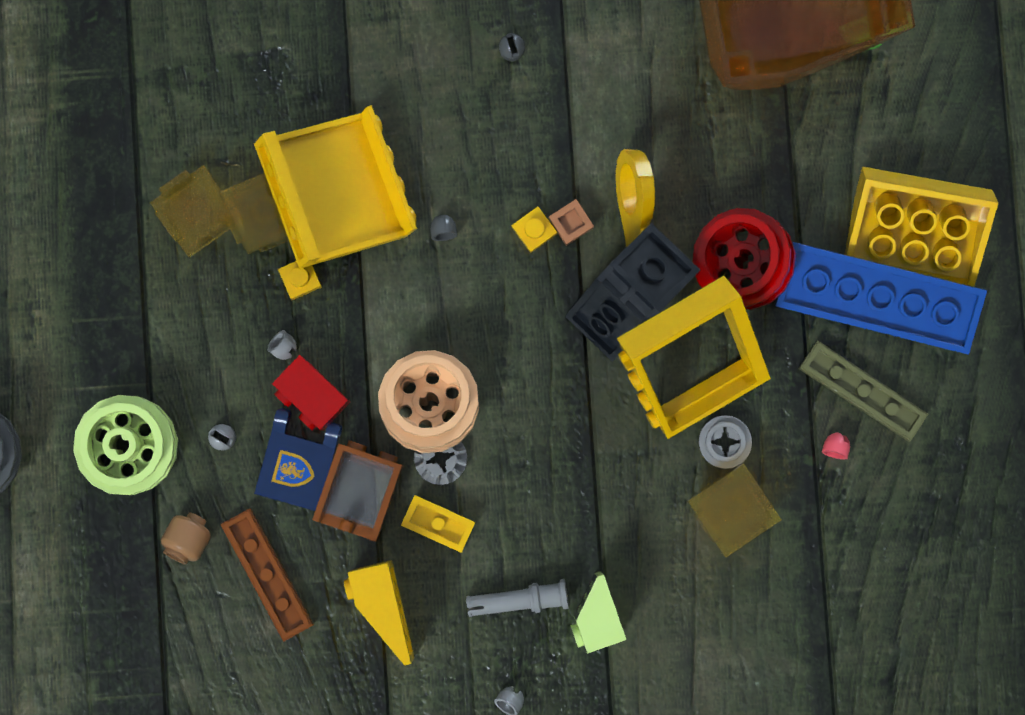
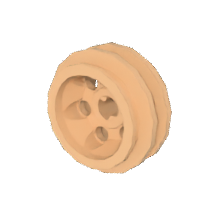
M436 350L416 351L397 360L385 373L378 391L379 413L389 435L403 447L420 453L443 452L461 443L473 429L479 413L477 384L470 370L454 356ZM427 376L439 377L438 382L435 384H429L426 381ZM410 383H413L416 386L415 391L410 394L405 393L403 390ZM450 388H455L459 392L458 396L454 399L446 396V392ZM429 401L438 403V406H432L431 411L422 409V406H427ZM403 407H409L412 410V414L405 418L399 414L400 410ZM447 412H452L454 416L449 421L444 422ZM422 423L427 426H432V428H421L419 426Z

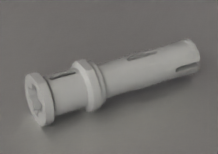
M561 579L556 584L540 586L538 583H532V585H529V588L523 590L466 596L469 617L531 609L532 612L540 613L542 609L560 606L563 609H569L565 579Z

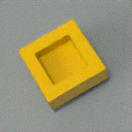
M538 206L511 225L530 253L557 235V231Z
M297 261L278 269L291 300L322 288L313 265L299 269Z

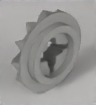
M724 415L715 417L705 424L701 429L698 444L702 456L711 465L726 469L736 467L745 461L751 451L752 437L748 427L741 420L733 416ZM724 427L726 428L728 438L739 440V443L728 446L726 457H724L722 446L711 444V441L722 437Z
M461 442L443 451V453H455V455L450 456L446 460L445 468L447 472H443L438 463L427 464L426 461L431 460L435 456V452L420 453L415 451L414 462L418 473L426 481L437 485H444L455 481L461 476L467 464V452L463 443Z

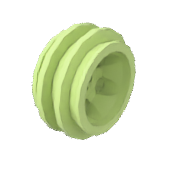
M116 395L99 401L83 415L75 431L73 452L79 470L93 486L109 494L135 495L153 489L168 476L177 459L178 437L173 421L159 405L143 397ZM125 414L128 417V423L121 427L117 424V417ZM147 423L151 433L148 436H142L140 427ZM105 429L107 433L103 438V442H100L101 432ZM121 436L123 440L129 441V448L125 453L123 450L116 448V442ZM149 448L153 451V456L150 461H145L142 454L145 449ZM105 454L111 459L108 466H105L102 462L101 455ZM125 464H131L134 468L133 474L129 477L125 476L122 472Z

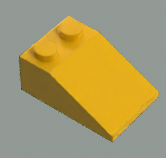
M392 560L349 571V578L344 580L348 600L354 599L355 607L403 665L411 664L415 657Z

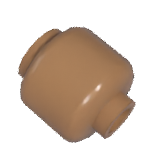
M191 512L188 513L187 517L182 515L174 516L161 538V544L165 548L163 553L185 565L188 561H197L211 538V533L204 527L206 520Z

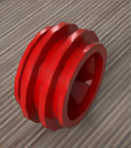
M735 208L718 214L703 227L694 244L692 262L700 269L696 274V279L702 288L719 279L722 270H730L731 276L728 281L741 296L745 309L753 310L770 304L786 290L794 274L796 253L791 236L773 217L756 209ZM748 231L747 239L739 241L737 234ZM763 239H767L769 242L767 250H761L759 247ZM727 245L728 253L721 257L720 252L723 246ZM753 254V261L749 262L748 268L744 269L743 262L748 261V255ZM745 279L753 281L752 285L742 288V282Z

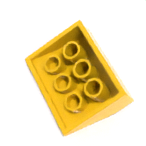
M862 167L854 197L845 255L975 287L998 201L991 189Z

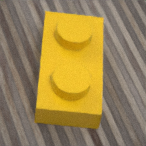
M414 495L401 526L462 553L475 522Z

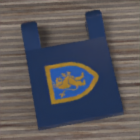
M280 408L275 413L271 435L254 494L315 511L342 432V425L334 422L328 424L323 444L286 434L292 412L288 409Z

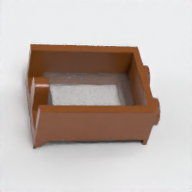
M348 440L347 446L338 444L312 520L378 542L403 470V465L397 463L399 458L397 456L380 451L377 457L365 453L367 446Z

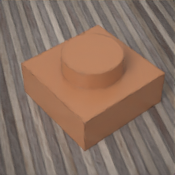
M577 199L548 217L566 246L594 228V225Z

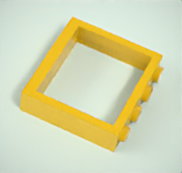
M725 276L720 277L617 338L622 349L618 356L628 372L632 371L627 376L637 392L641 390L636 395L645 411H649L645 415L651 426L655 429L660 427L667 439L771 379L742 298ZM724 312L741 359L661 406L641 360Z

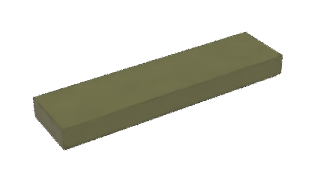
M819 341L814 343L798 368L908 442L913 439L928 416V413Z

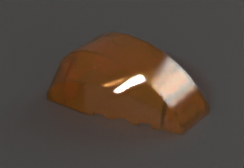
M699 0L710 65L723 87L735 90L781 87L866 51L915 27L911 0Z

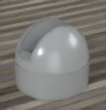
M282 330L272 338L267 350L276 358L286 360L292 357L289 352L290 350L296 351L297 345L294 338L285 330Z
M218 424L209 431L208 440L214 449L224 451L230 449L235 444L236 433L229 425ZM215 431L229 438L227 444L213 436Z
M513 686L504 688L494 700L496 706L508 715H517L524 704L523 693L521 691L518 694L513 692L515 688Z

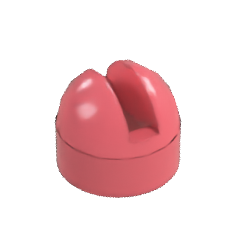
M833 433L827 436L822 453L836 459H848L850 441L841 433Z

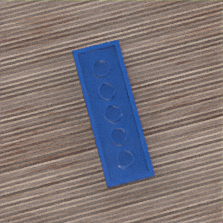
M792 241L796 253L794 274L786 290L776 298L774 304L776 307L969 355L987 290Z

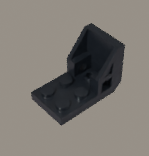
M651 223L596 278L565 317L613 362L618 357V353L622 352L617 338L659 314L693 279L700 269Z

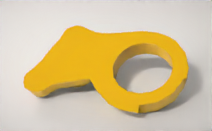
M623 149L619 154L616 165V193L626 247L650 225L655 206L654 176L650 162L644 152L632 149Z

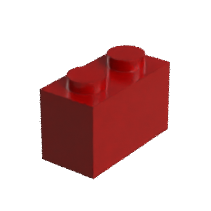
M301 355L272 383L278 389L274 395L288 408L292 404L302 412L298 418L311 430L317 426L320 430L324 431L328 424L350 403L336 387Z

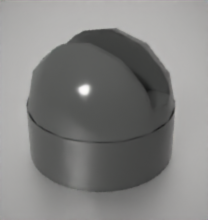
M506 34L499 42V52L504 59L516 61L525 52V42L518 34ZM508 39L514 40L517 49L516 53H511Z
M441 214L436 216L431 222L430 232L432 240L447 241L457 237L456 224L448 215Z

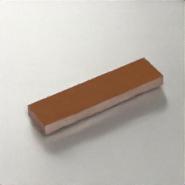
M249 508L220 524L283 642L313 626L314 624L252 509Z

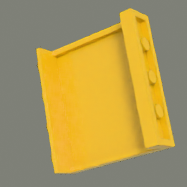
M372 105L367 106L359 114L279 135H276L275 131L263 133L254 143L299 269L405 238L417 229L416 214L407 203L404 182L396 173L393 165V152L385 143L382 135V122L379 116L375 115Z

